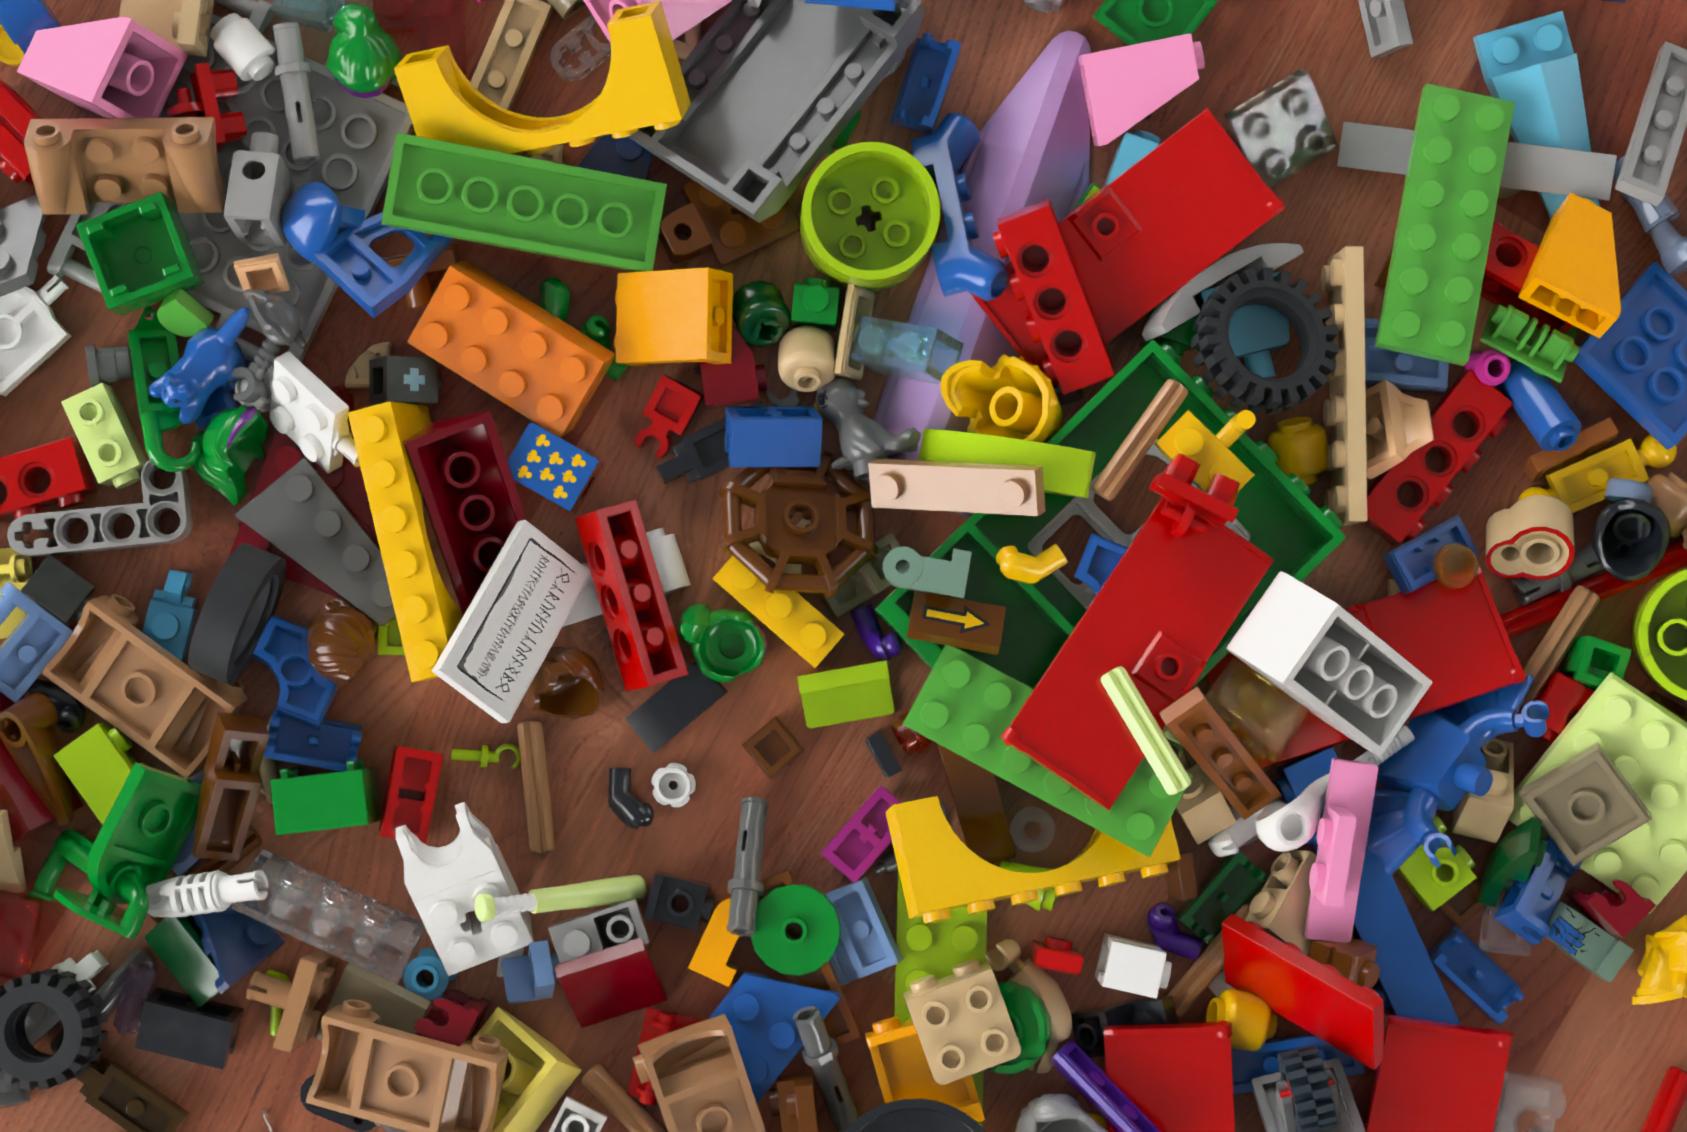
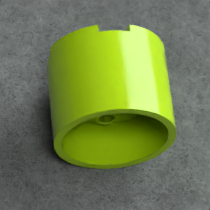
M861 142L835 151L816 168L804 192L800 215V235L808 259L818 272H821L826 278L845 288L848 284H854L871 292H876L900 284L920 266L935 239L940 221V201L936 186L926 168L914 156L899 147L881 142ZM864 211H868L871 218L878 217L879 219L875 223L872 232H868L865 225L857 226L856 224L860 221Z
M1687 568L1666 575L1648 589L1637 606L1631 629L1633 650L1643 672L1659 688L1686 701Z

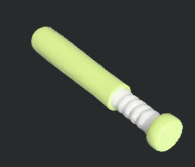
M627 875L556 887L532 889L528 894L509 895L500 898H493L491 894L485 893L477 896L475 912L479 921L489 922L497 915L531 911V913L536 914L559 910L610 906L633 899L639 902L647 894V884L640 875Z

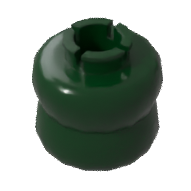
M752 281L743 285L734 293L732 318L736 323L738 333L746 343L757 347L769 346L781 340L788 332L791 325V314L784 303L780 289L774 284L766 281Z

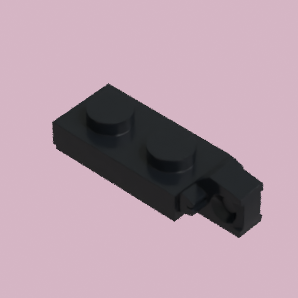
M759 401L751 406H764L762 401ZM726 418L681 439V443L672 447L676 457L656 466L664 484L686 475L691 484L699 479L702 481L730 467L729 453L725 452Z

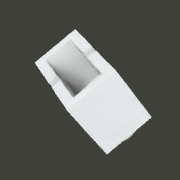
M1104 933L1095 978L1103 987L1157 999L1159 988H1167L1172 963L1166 961L1167 953L1155 944Z

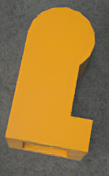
M731 897L725 898L717 905L688 966L689 969L727 987L730 986L738 968L727 963L738 937H740L727 931Z

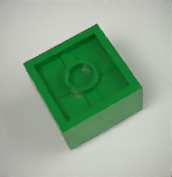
M162 192L76 224L107 308L120 316L162 301L166 296L179 288L188 291L206 284L176 205Z
M365 759L357 760V764L356 761H348L347 771L343 772L334 771L301 775V767H292L291 771L290 768L281 769V778L270 780L276 835L368 825L381 819L382 811L377 767L366 768Z

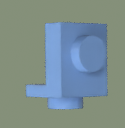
M548 940L529 943L528 955L502 960L501 967L506 998L509 1004L553 998L554 981H558L555 965L560 963L557 953L550 954Z

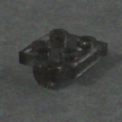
M1301 68L1224 114L1229 125V129L1226 130L1227 134L1270 188L1339 147L1311 78Z

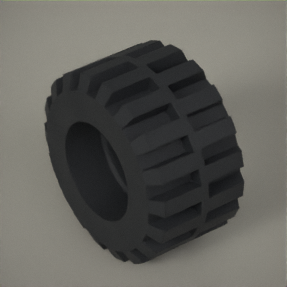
M58 969L35 971L11 979L3 984L4 988L0 989V1071L6 1072L2 1078L3 1081L10 1085L19 1081L21 1089L31 1090L39 1087V1090H43L74 1079L92 1067L90 1062L98 1059L103 1051L98 1047L99 1044L107 1041L108 1031L101 1030V1024L108 1021L107 1011L99 1013L97 1007L98 1004L104 1001L99 993L91 996L88 992L93 985L86 979L76 981L77 974L65 971L58 973ZM36 1002L43 1003L54 1009L63 1023V1041L59 1050L54 1055L45 1054L35 1049L26 1036L25 1018L31 1006Z

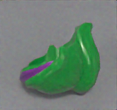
M351 3L341 8L333 18V26L337 34L331 41L325 65L331 71L338 84L353 96L361 98L375 97L386 90L392 81L397 78L394 68L403 57L394 39L387 34L383 27L378 25L379 20L375 16V12L366 5Z
M242 405L239 408L227 409L216 415L206 430L195 434L191 441V444L193 441L200 442V456L193 465L194 470L203 482L219 491L233 506L240 504L248 493L244 474L255 458H265L263 444L268 434V423L255 406Z
M698 602L690 605L680 616L678 627L680 636L686 644L691 646L692 655L701 672L710 679L717 682L733 681L740 675L749 673L760 666L767 656L768 643L766 637L749 612H741L734 609H717L712 611L708 604Z

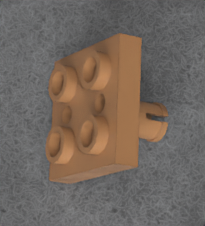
M316 950L300 958L293 983L262 974L259 971L254 972L249 983L254 986H252V989L248 988L246 999L256 1000L284 1009L273 1048L291 1053L303 1044H307L310 1037H316L323 1016V1012L317 1011L322 995L330 993L337 969L331 967L334 955Z

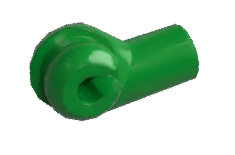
M555 276L548 277L540 285V291L543 293L541 308L565 322L568 316L571 296L569 288L560 278Z
M599 315L591 316L583 324L581 333L610 350V324L608 320ZM615 357L605 375L617 382L628 365L616 363Z

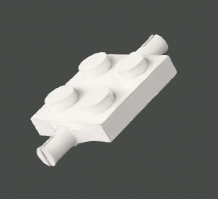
M57 274L37 292L26 286L0 297V395L7 396L72 337L55 318L50 307L51 303L69 289V286Z
M288 351L275 358L274 365L272 364L270 368H267L268 371L263 377L272 391L270 420L273 426L280 433L289 436L301 448V451L308 460L316 462L328 474L342 466L343 455L355 467H359L360 463L355 442L349 433L347 423L349 406L291 352Z

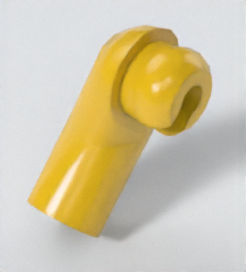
M1056 543L1035 557L1020 553L1015 546L1011 545L1001 548L996 555V563L1000 566V572L1006 578L1027 584L1039 582L1068 563Z

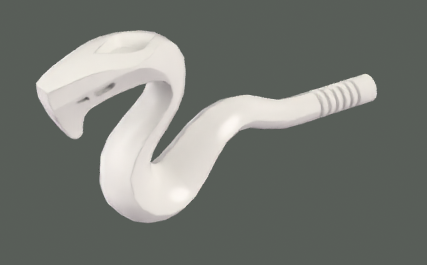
M1403 725L1380 758L1368 750L1353 761L1369 762L1378 766L1401 750L1402 747L1411 743L1415 738L1409 728ZM1329 774L1314 781L1289 804L1275 799L1246 820L1232 806L1230 810L1236 823L1212 836L1208 842L1210 849L1216 856L1223 857L1238 853V848L1252 843L1257 838L1268 848L1279 852L1294 850L1306 844L1316 832L1325 806Z

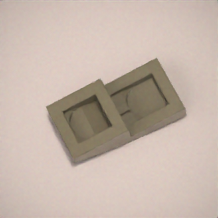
M892 532L875 542V545L879 548L876 560L867 562L839 587L837 595L828 598L823 593H817L833 620L892 585L887 581L883 573L885 556L890 550L901 547Z

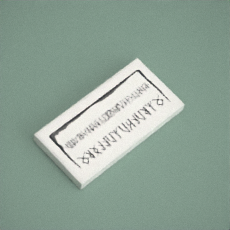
M518 521L432 672L501 724L510 722L590 578V570L528 521Z

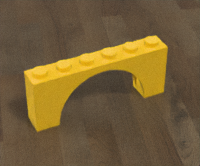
M661 0L618 9L607 23L611 42V63L607 81L601 94L583 108L562 116H525L495 104L481 94L465 77L458 67L449 45L407 54L394 68L416 136L508 154L527 151L528 155H538L551 150L554 147L553 145L569 142L571 147H579L591 143L597 136L611 134L612 138L618 139L636 133L638 128L654 125L655 130H664L678 125L689 109L691 101Z
M389 401L348 412L411 682L440 678L432 670L464 615L451 599L434 561L424 522L421 493L403 441L432 424L428 406Z
M938 796L894 804L885 812L909 919L923 916L924 924L950 919V910L967 907L968 915L995 909L994 901L1011 898L1012 906L1039 900L1038 892L1054 889L1056 896L1073 894L1083 890L1081 883L1097 880L1099 887L1116 885L1126 881L1124 874L1140 871L1142 878L1166 874L1169 872L1167 865L1181 859L1171 818L1150 858L1095 829L1085 848L1068 864L1045 872L1022 873L995 866L972 852L950 827L942 811Z

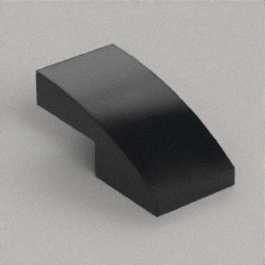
M696 661L686 668L688 675L669 681L625 718L653 753L728 693L721 682H717L704 675Z

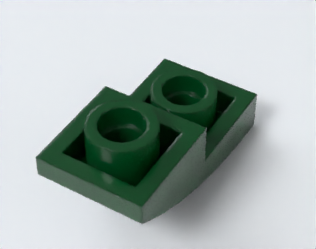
M1531 818L1510 831L1493 849L1482 868L1479 903L1496 907L1502 890L1510 891L1514 880L1526 883L1532 866H1541L1547 844L1546 840L1540 839L1542 820Z

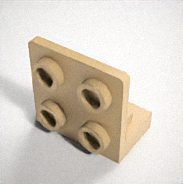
M121 0L119 17L125 16L134 20L188 55L207 57L214 0Z

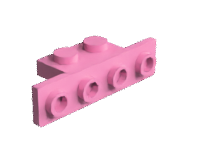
M1332 758L1323 818L1319 820L1317 826L1318 850L1316 863H1313L1309 877L1311 894L1304 932L1306 939L1349 943L1351 941L1378 775V766L1374 763Z

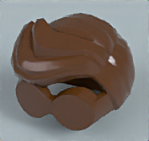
M339 598L333 600V603L328 602L325 605L326 612L315 620L307 637L309 662L319 675L332 682H346L348 679H352L367 662L374 643L378 638V627L375 621L348 600Z
M551 647L523 697L526 708L531 711L542 712L547 716L571 719L593 715L599 709L600 704L603 703L604 686L600 668L594 658L585 651L576 648Z

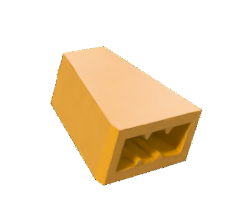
M1570 193L1550 220L1518 298L1601 338L1619 318L1621 313L1612 213L1597 206L1589 199Z

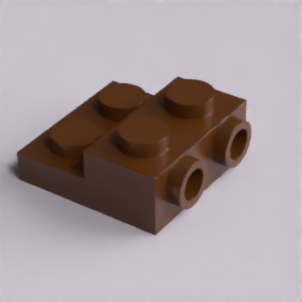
M814 1072L779 1076L777 1078V1088L769 1089L771 1115L772 1117L780 1116L782 1132H820Z

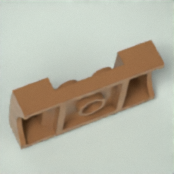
M214 117L30 120L24 138V146L42 215L88 214L91 203H132L158 192L164 193L172 202H176L178 213L224 212L228 186L223 180L219 169Z
M112 594L110 597L102 595L89 600L83 608L82 616L75 630L60 651L45 666L41 674L184 778L189 779L199 773L206 763L217 713L239 714L248 701L247 696L243 692L244 685L239 680L232 685H228L209 676L204 678L196 671L190 669L184 662L135 628L139 618L133 612L135 606L125 597Z
M354 999L345 1000L343 1005L335 1006L322 1016V1050L314 1080L307 1094L306 1103L408 1132H493L509 1054L506 1048L500 1046L501 1041L489 1035H476L473 1037V1040L465 1041L462 1045L456 1046L377 1024L379 1015L370 1010L371 1005L369 1003Z
M725 1014L638 1044L640 1055L632 1057L641 1084L650 1081L668 1132H766L732 1027Z

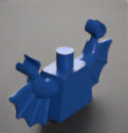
M1532 675L1526 676L1525 682L1510 685L1413 718L1407 727L1415 739L1378 765L1377 779L1383 788H1375L1369 825L1370 840L1366 850L1368 853H1374L1383 860L1386 874H1393L1420 845L1424 846L1426 855L1435 867L1441 866L1435 857V852L1439 848H1449L1452 854L1456 856L1457 851L1450 838L1445 834L1439 833V830L1433 823L1437 809L1445 811L1455 809L1466 792L1483 796L1489 791L1493 782L1492 772L1484 769L1486 759L1480 749L1491 739L1503 733L1517 732L1521 727H1524L1525 732L1532 737H1541L1546 732L1547 727L1544 719L1550 717L1549 708L1546 703L1542 701L1528 702L1523 707L1522 714H1518L1534 682Z

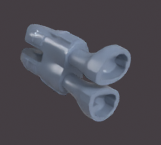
M1625 156L1620 158L1615 164L1613 176L1615 186ZM1620 192L1623 198L1633 207L1645 233L1648 236H1652L1659 251L1661 263L1668 274L1673 277L1687 270V237L1680 235L1671 224L1681 213L1668 195L1665 193L1659 205L1654 206Z

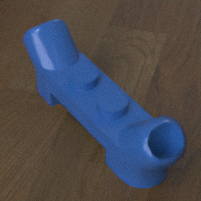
M948 113L932 134L911 140L913 156L926 168L936 188L939 190L948 240L931 245L935 269L945 297L968 291L985 301H991L998 298L1007 286L1009 279L1007 268L1003 261L973 246L972 240L979 238V230L973 211L968 213L966 211L965 201L972 200L965 173L959 175L958 172L980 142L979 132L976 125L966 116L960 113Z

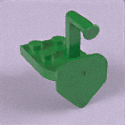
M135 762L95 842L76 830H64L56 838L38 873L32 891H28L27 895L46 901L57 899L74 913L127 938L135 939L143 926L148 912L149 899L146 887L147 885L164 881L169 874L196 821L202 784ZM68 860L87 874L89 882L93 887L90 895L64 888H56L53 894L57 881ZM116 903L129 905L127 909L124 910L123 908L117 906Z

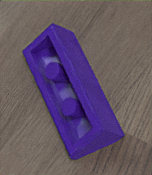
M1070 1040L1050 1059L1051 1065L1116 1132H1161L1074 1041Z

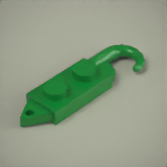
M149 305L144 308L135 329L128 332V345L139 418L142 423L145 449L149 459L160 469L168 472H181L189 469L197 462L200 456V442L193 441L189 454L183 458H172L164 450L162 432L171 431L182 424L179 420L180 407H169L162 401V398H154L150 395L149 387L179 361L176 334L163 327L158 320L156 312Z

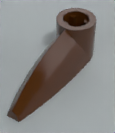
M38 692L31 693L0 712V738L41 801L58 823L63 826L73 821V803L70 779L53 756L61 750L53 731V727L56 726L58 721V714L54 704L48 697Z

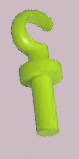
M502 744L495 751H488V745H481V750H451V760L480 762V767L487 768L488 762L498 763L499 755L505 749L512 750L516 754V762L510 767L511 769H516L521 762L520 751L512 744Z

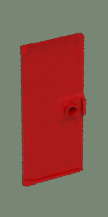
M1206 108L1112 182L1081 203L1067 217L1061 220L1059 224L1107 344L1286 208L1283 199L1277 197L1272 189L1266 185L1214 115ZM1039 245L1027 247L1022 254L1024 261L1034 267L1042 266L1049 259L1047 250ZM1010 260L1005 264L1008 277L1015 274ZM1008 279L1007 286L1002 294L994 300L985 301L971 294L1017 354L1022 356L1026 362L1034 366L1038 365L1039 369L1046 375L1042 360L1049 358L1042 341L1034 343L1026 323V318L1032 316L1026 299L1022 301L1017 300L1010 279ZM1056 288L1045 289L1039 296L1042 305L1049 309L1060 307L1066 299L1062 291ZM1066 330L1061 332L1055 341L1061 349L1071 351L1080 346L1082 339L1076 332Z
M1161 496L1160 501L1009 727H1006L1000 736L1005 745L1012 746L1017 751L1024 753L1106 810H1110L1145 755L1104 688L1101 677L1116 667H1124L1162 730L1166 724L1159 713L1191 690L1203 672L1208 659L1274 561L1269 555L1226 525L1222 526L1198 513H1195V516L1209 522L1203 534L1188 528L1181 538L1172 535L1171 529L1174 520L1162 515L1161 510L1166 502L1179 508L1182 505Z
M1479 565L1431 581L1406 595L1398 592L1366 604L1344 608L1433 681L1407 720L1526 681V672L1522 669L1519 659L1515 655ZM1231 652L1205 675L1219 714L1263 769L1351 740L1292 700Z
M1387 1015L1384 1031V1060L1377 1067L1365 1131L1493 1132L1514 1035L1507 1030L1482 1029Z
M1221 1020L1205 1023L1116 1025L1104 1027L1106 1075L1161 1132H1235L1231 1022ZM1108 1124L1109 1132H1116V1131Z

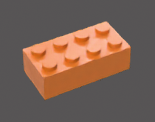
M466 260L449 266L407 341L413 347L559 438L574 429L616 357V354Z

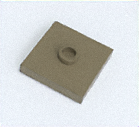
M1598 742L1520 789L1521 798L1537 819L1542 820L1541 824L1573 866L1652 820L1648 808Z
M350 961L344 969L326 1013L337 1005H343L345 1000H361L371 1005L370 1010L379 1015L377 1024L417 1035L418 1032L413 1029L418 1019L425 1017L431 1001ZM320 1025L315 1038L323 1041L322 1027Z

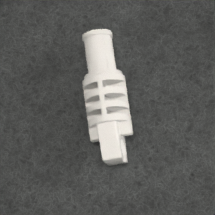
M216 870L209 873L203 872L187 876H177L147 885L146 892L149 899L147 913L152 917H187L202 913L222 912L229 908L232 903L265 899L268 892L265 890L258 891V889H268V880L265 873L261 870L236 875H227Z

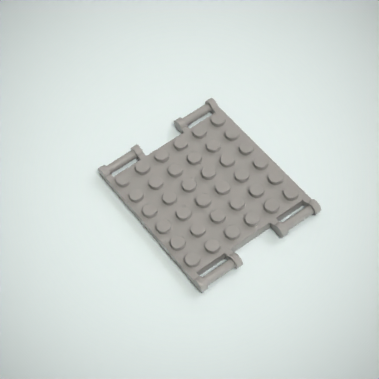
M214 0V2L248 17L261 34L270 24L275 12V5L265 0H259L258 2L254 0ZM212 14L210 32L222 19L221 17ZM210 35L207 57L187 56L158 118H168L167 109L179 104L176 93L178 89L189 88L192 102H195L190 75L195 72V64L209 62L210 70H233L214 49V41ZM266 39L276 50L275 43ZM277 54L274 59L275 66L278 65ZM305 57V62H309L311 65L312 73L307 76L320 158L308 162H294L280 78L275 77L274 69L268 76L259 81H254L253 79L243 81L235 73L238 86L237 97L217 100L220 114L242 111L245 118L247 135L242 140L224 144L220 153H217L220 173L227 186L233 153L238 150L250 151L253 133H272L279 137L278 154L281 155L290 172L289 198L306 183L322 182L333 190L342 205L365 210V220L372 217L389 181L396 134L411 135L414 128L406 104L384 93L370 98L353 96L338 84L326 66ZM396 78L391 84L400 88ZM298 106V107H297L298 120H299V123H302L303 120H302L301 107ZM91 203L88 214H71L50 257L47 272L52 275L57 274L60 278L64 276L69 277L101 292L93 269L72 260L76 247L85 251L76 224L130 203ZM224 212L179 213L206 283L185 292L202 306L221 314L215 327L216 329L220 330L240 308L247 307L250 310V315L246 326L264 334L248 299L242 294L243 289L234 268V261L275 253L279 254L290 284V291L274 294L292 303L300 315V329L307 346L305 349H302L295 341L286 345L290 346L288 351L302 363L339 285L321 270L315 262L308 261L300 256L290 245L287 238L285 247L240 244L224 218ZM238 337L236 342L239 344L244 358L250 363L255 361L254 357L256 354H259L258 350L260 347Z

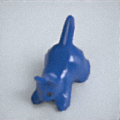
M240 308L220 330L213 327L200 329L188 340L184 356L169 371L150 385L149 392L151 396L162 398V401L169 407H180L179 420L183 424H190L198 419L209 397L218 387L231 391L235 389L236 381L242 380L232 377L231 374L235 368H248L249 366L239 344L236 342V339L246 327L250 315L249 308Z

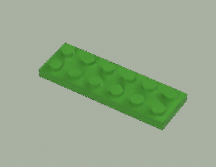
M1428 83L1422 88L1375 347L1462 366L1468 363L1515 102Z
M397 133L381 225L628 271H653L667 184Z
M945 645L902 725L1150 858L1185 790L1175 795H1169L1147 758L1144 757L1110 810L1102 808L1024 753L1017 751L1012 746L1005 745L1000 738L1033 689L960 649ZM1187 772L1190 779H1192L1193 775Z

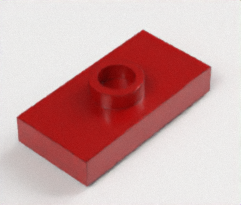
M1046 936L1045 942L1032 940L1030 957L1037 967L1078 975V973H1081L1084 960L1082 954L1076 948H1072V941Z

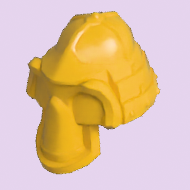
M1004 354L992 368L983 361L967 360L952 365L942 375L940 382L941 395L947 407L957 417H970V423L967 427V432L1047 443L1063 427V412L1051 379L1039 369L1038 365L1034 366L1026 362L1022 356L1018 358Z
M1687 915L1678 919L1667 928L1654 933V935H1645V953L1637 968L1638 974L1642 976L1639 988L1636 989V994L1632 996V1005L1658 1003L1682 997L1687 998Z

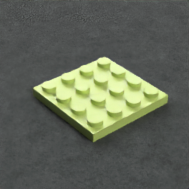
M1610 672L1515 788L1514 809L1508 820L1519 826L1531 818L1537 819L1521 798L1520 789L1598 742L1648 808L1652 820L1584 859L1580 868L1617 893L1620 890L1615 888L1612 881L1614 879L1624 881L1641 897L1650 899L1657 906L1687 871V722ZM1541 824L1540 839H1543L1550 835Z

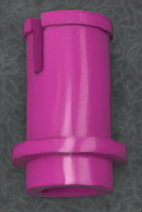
M1487 350L1483 353L1481 351L1473 352L1469 356L1468 363L1465 364V371L1472 369L1480 382L1492 386L1503 383L1509 376L1511 368L1509 358L1498 350Z

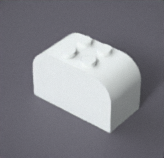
M1282 571L1278 573L1226 647L1229 652L1292 700L1379 758L1433 683V681L1339 604Z

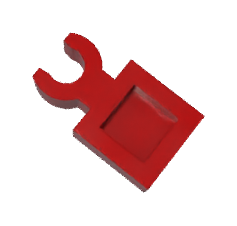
M663 374L642 412L644 416L653 421L650 427L642 429L637 434L634 446L638 448L643 447L649 436H655L660 443L655 457L658 459L665 457L671 448V431L680 436L685 434L704 395L675 378Z

